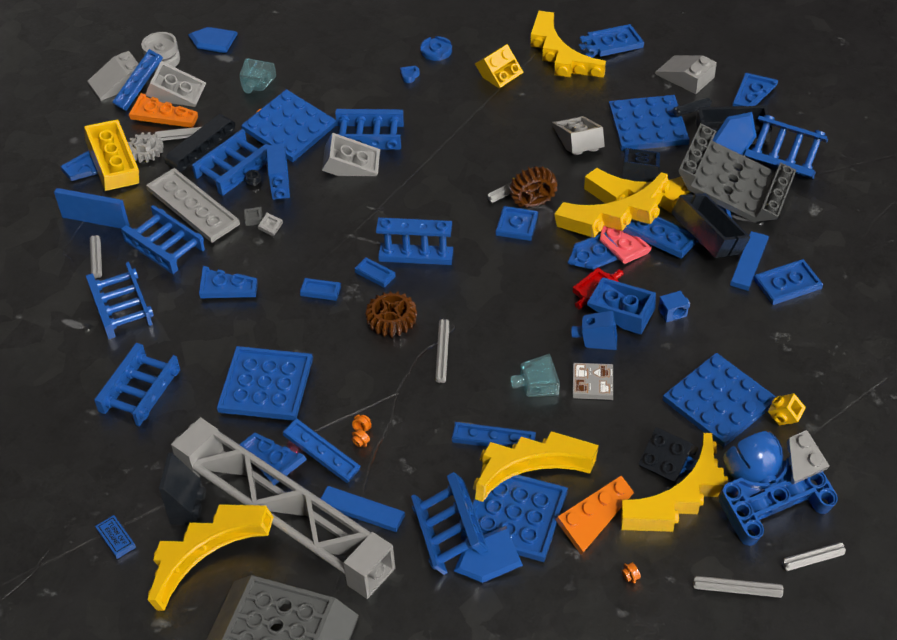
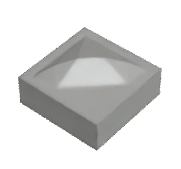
M266 213L258 225V229L274 237L283 224V220Z

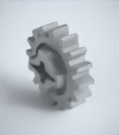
M142 132L141 135L135 134V138H129L130 142H128L135 161L139 160V163L143 160L147 163L150 159L154 161L155 156L160 157V153H163V141L160 136L157 137L156 133L151 135L148 132L147 135H144V132Z

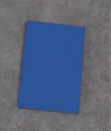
M804 259L756 274L753 279L772 305L814 292L823 287V283Z

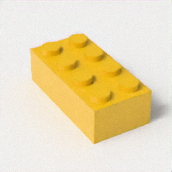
M119 120L84 126L85 141L104 190L139 184V169Z

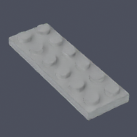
M175 168L146 185L150 193L211 243L240 225L237 217Z

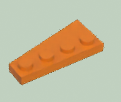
M140 93L129 113V117L131 120L193 128L198 119V112L181 106L174 107L172 103L167 101L163 103L158 98H148L146 94Z
M620 476L559 515L555 520L581 555L621 509L622 500H628L634 492L624 478Z

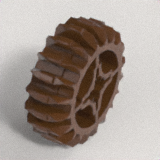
M536 165L533 168L528 167L527 170H522V173H517L516 178H512L510 194L515 204L517 203L519 207L525 206L528 208L529 206L545 205L546 201H551V197L555 196L558 186L554 173L543 166L538 168Z
M391 291L389 294L383 292L382 296L376 295L375 299H371L370 304H367L365 313L367 324L372 331H376L377 335L382 333L384 337L387 334L391 335V337L394 334L400 336L401 332L407 333L408 329H412L413 324L416 322V305L412 302L411 297H407L405 293L400 295L399 292L395 294Z

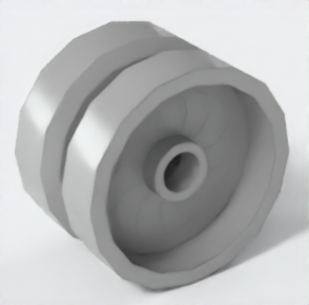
M156 32L143 39L141 45L144 56L150 49L163 57L162 62L173 67L179 64L180 54L176 37L173 34Z

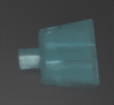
M248 58L245 59L240 72L241 86L246 93H251L253 90L264 91L276 77L274 63Z
M550 354L521 363L520 375L511 376L512 387L524 386L528 397L559 395L560 382Z

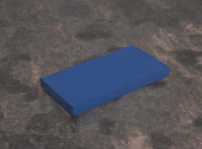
M56 188L54 191L62 218L115 228H122L125 225L130 226L123 200Z
M660 217L655 218L651 225L631 219L630 224L623 230V232L634 237L637 236L645 242L681 259L698 242L686 229Z

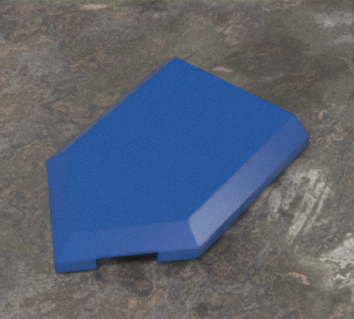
M206 27L188 34V37L194 42L197 49L227 53L238 32Z
M752 112L727 117L712 141L740 155H744L746 149L750 147L756 138Z
M606 232L603 233V234L606 235V237H607L610 241H612V242L614 243V241L607 236V233H606ZM599 234L595 238L591 237L574 244L568 264L596 269L616 261L618 258L600 241L601 234Z
M504 526L483 535L489 551L483 554L478 553L475 549H468L462 552L454 572L484 583L522 567L523 564L507 527Z

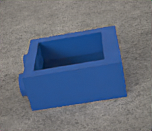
M267 145L268 175L272 199L290 198L285 145Z

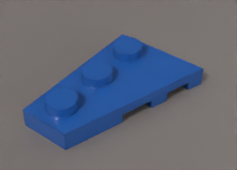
M253 433L239 444L286 476L307 460L303 454H297L288 447L277 445L274 441L257 433ZM257 467L273 485L279 482Z

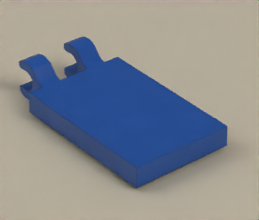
M631 24L588 32L587 36L579 37L583 43L578 44L580 49L588 50L589 53H585V55L591 58L597 54L601 57L644 47V41Z

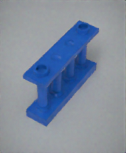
M336 109L337 126H340L338 135L378 149L401 150V135L397 134V127H404L403 110ZM347 126H357L356 134H346ZM364 126H374L373 134H363ZM380 127H391L390 134H380Z
M769 115L759 116L758 120L763 123L755 147L752 150L746 149L745 157L776 168L781 162L796 169L795 174L814 179L816 172L812 169V163L820 142H828L825 133L818 130L811 132L775 121V118ZM770 125L780 128L771 153L768 155L762 154L761 149ZM786 132L797 133L788 158L785 161L778 159V153ZM803 136L813 138L814 140L805 164H802V166L795 164V158Z
M241 129L192 164L194 177L198 179L205 174L216 181L218 193L224 196L244 181L246 172L249 170H259L268 163V144L263 145L259 149L247 142L245 130ZM244 147L252 152V154L246 158L236 151ZM231 156L240 163L233 167L223 160ZM218 165L228 172L220 176L210 169Z
M152 205L153 217L137 229H132L128 225L122 227L123 238L126 243L174 274L178 271L176 263L178 258L194 246L202 252L205 250L204 239L201 234L195 233L168 215L163 209ZM157 222L163 225L149 237L141 235ZM169 230L175 233V235L161 245L153 243ZM181 238L187 241L185 245L173 254L166 252L168 248Z
M378 217L376 233L384 234V243H381L379 250V261L452 265L453 247H447L446 237H451L452 221ZM391 234L402 235L403 244H392ZM409 235H419L421 245H410ZM428 236H439V246H428Z
M129 262L126 263L128 272L100 281L99 279L95 280L93 273L86 275L108 339L116 337L114 329H117V326L146 317L149 326L153 325L151 317L154 315L151 306H146L136 281L139 278L135 268H131ZM131 279L133 284L105 294L104 292L100 293L104 287ZM132 292L137 294L136 298L112 306L104 305L108 300ZM141 304L143 309L117 319L109 318V316H112V313Z
M136 343L94 401L98 412L106 414L110 408L115 407L132 413L135 424L140 426L148 418L149 412L174 376L178 375L180 366L177 356L173 355L169 362L165 363L147 357L143 345ZM142 364H147L161 369L162 372L158 377L137 370ZM132 378L151 383L152 386L146 392L127 384ZM123 392L142 398L137 407L116 399Z
M455 472L447 476L449 481L448 488L423 501L415 494L411 496L413 501L412 509L418 517L429 551V563L434 570L437 569L443 575L448 573L444 562L468 549H475L480 554L489 551L465 482ZM451 495L454 496L455 502L453 506L431 518L429 517L428 508ZM456 513L460 514V523L435 535L433 526ZM463 530L466 531V541L441 554L438 544Z

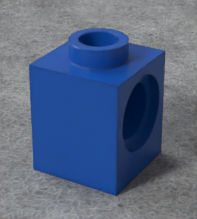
M681 291L660 296L658 310L666 323L687 317L690 302Z

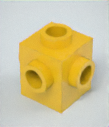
M794 393L780 395L772 400L768 413L779 426L799 422L806 407Z

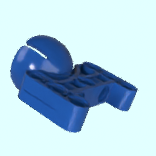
M762 431L741 440L738 443L741 454H739L735 446H732L723 455L727 471L736 480L725 484L718 495V500L739 539L745 545L752 546L762 537L764 528L760 520L807 499L816 512L826 514L838 501L837 494L823 471L792 485L790 481L792 470L791 466H789V458L785 461L783 460L781 444L770 431ZM811 480L815 481L817 485H814ZM726 492L731 493L734 498H730ZM774 495L780 497L781 501L776 500ZM821 498L827 500L828 504L824 503ZM737 511H741L745 517L739 516ZM747 530H752L755 536L750 535Z

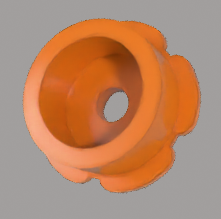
M357 414L352 422L355 431L362 429L366 432L372 427L370 419L366 415L360 416Z
M362 429L352 432L353 443L357 447H367V443L370 441L367 433Z
M633 562L625 563L623 565L624 569L621 570L622 575L627 582L631 581L635 584V581L641 578L639 570Z

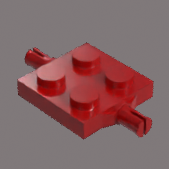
M600 268L594 270L573 287V293L581 298L575 303V307L580 310L588 303L602 277L619 282L618 279L624 275L623 271L618 269L613 274H609Z

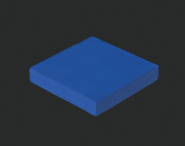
M503 206L496 235L531 241L538 219V211Z

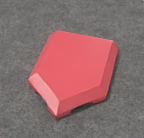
M603 226L600 241L624 264L642 257L651 251V247L641 238ZM606 232L607 236L614 241V243L611 240H609L603 233Z

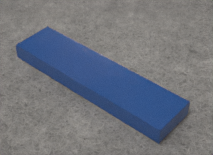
M149 49L112 103L127 111L163 57Z
M753 231L749 235L750 239L743 250L730 286L749 291L769 236Z
M297 418L283 431L284 437L344 482L348 483L360 470L361 466Z
M455 422L452 442L488 447L490 442L512 448L513 444H517L521 437L535 441L536 432Z
M327 486L321 497L323 501L346 516L393 532H397L405 517L404 511Z

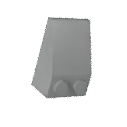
M129 51L123 52L107 62L88 80V84L100 101L115 96L136 69L138 62Z
M674 55L655 71V74L697 94L715 77L717 62L705 56Z
M161 61L149 84L146 96L158 98L163 103L167 101L172 104L195 107L206 82Z
M584 116L552 122V126L564 147L574 155L582 154L583 151L587 150L597 151L599 148L605 147L603 127Z
M332 133L325 145L322 171L337 176H377L380 149Z

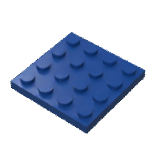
M286 89L243 123L241 127L247 134L263 144H284L286 158L294 162L337 126L334 118Z
M675 95L609 101V109L621 151H625V148L648 149L689 144L690 139L682 116L675 117L672 114L674 107L678 106Z
M236 346L218 402V413L294 421L298 416L313 355L309 353Z
M715 353L665 393L663 401L704 433H712L713 440L724 448L766 413L776 396L721 355Z
M521 475L512 476L495 487L483 502L479 500H474L473 502L483 535L506 526L519 556L545 562L557 526L555 519L561 514L568 488ZM463 530L461 540L466 541L467 534Z

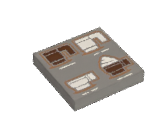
M573 363V398L613 400V364Z

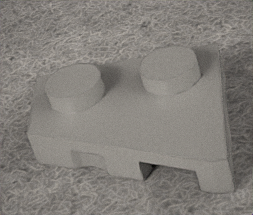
M807 430L787 440V448L790 453L789 466H791L792 485L829 468L828 462Z

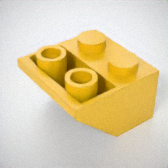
M508 44L498 48L475 63L481 76L498 88L524 73Z

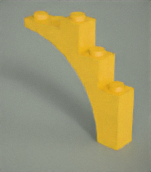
M538 11L531 32V47L543 48L542 61L555 62L554 75L571 77V74L574 73L604 78L606 61L588 57L571 49L559 38L554 29V13Z
M596 168L585 176L584 189L606 204L629 197L644 189L651 182L622 179ZM681 176L668 180L670 188L668 192H665L658 204L669 213L672 212L680 195H688L691 192L687 189Z
M661 172L644 189L618 201L597 205H575L563 202L554 214L557 227L595 238L598 232L603 229V226L623 231L630 224L631 219L651 225L653 220L659 215L660 209L658 204L661 198L670 188L668 175Z
M552 431L547 439H543L542 443L521 437L517 444L514 443L512 448L490 442L487 449H483L480 456V461L483 463L481 476L476 478L473 490H476L475 500L483 502L488 494L500 483L512 476L527 471L560 468L591 473L596 462L599 445Z
M712 433L703 434L700 458L694 469L679 484L655 496L622 500L621 530L673 532L675 523L679 522V514H698L699 507L703 506L704 497H718L725 484L728 483V476H724V468H718V459L714 458V454L717 451V443L713 441Z
M219 505L217 512L214 514L213 523H189L188 529L184 533L183 542L160 541L153 559L159 568L155 572V579L152 588L149 590L147 600L156 610L165 611L168 601L179 582L204 557L220 547L237 540L268 536L274 517L267 506Z

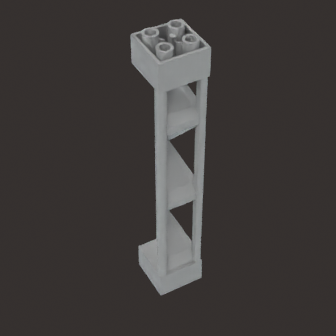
M201 417L195 423H192L171 444L174 455L198 477L202 475L242 504L265 505L270 512L309 517L313 541L274 514H272L274 517L272 524L346 575L347 586L366 599L394 571L395 560L392 544L374 532L368 531L219 432L216 427ZM222 443L233 451L225 452ZM251 463L293 491L286 493L276 485H273L270 481L253 471ZM211 471L248 476L252 499ZM255 482L272 492L275 496L257 500ZM312 504L356 532V534H347L314 512ZM315 522L338 538L318 542ZM332 554L349 557L343 562Z

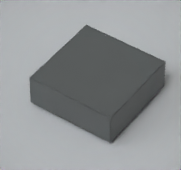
M261 207L243 209L246 226L260 224L263 219Z

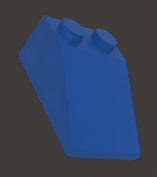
M602 277L587 306L598 313L613 311L616 325L624 330L642 334L655 310L656 293Z

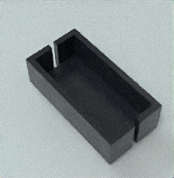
M767 105L698 107L697 130L701 123L717 133L727 117L752 112L756 130V138L752 144H756L763 126L758 117L769 115ZM771 125L769 127L763 144L770 143L772 133Z
M706 193L680 195L671 212L677 221L682 223L687 231L715 258L741 255L750 239V236Z

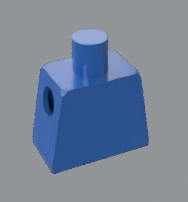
M607 311L584 315L582 326H572V338L583 337L584 345L587 348L617 350V329L614 312Z

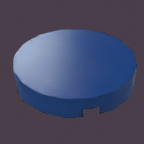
M435 36L433 39L429 37L421 44V54L428 60L440 61L448 58L452 53L451 42L445 37Z

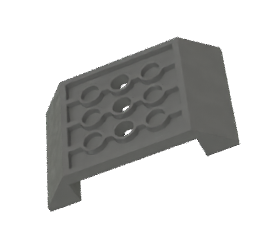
M700 123L678 170L687 189L695 194L706 193L717 205L752 222L777 219L796 169L780 162L776 170L773 171L712 141L716 131Z
M250 575L233 582L207 640H350L359 616L334 597ZM284 604L291 605L290 610L285 612L280 611L279 608ZM274 624L283 625L282 629L279 631L271 630V627Z

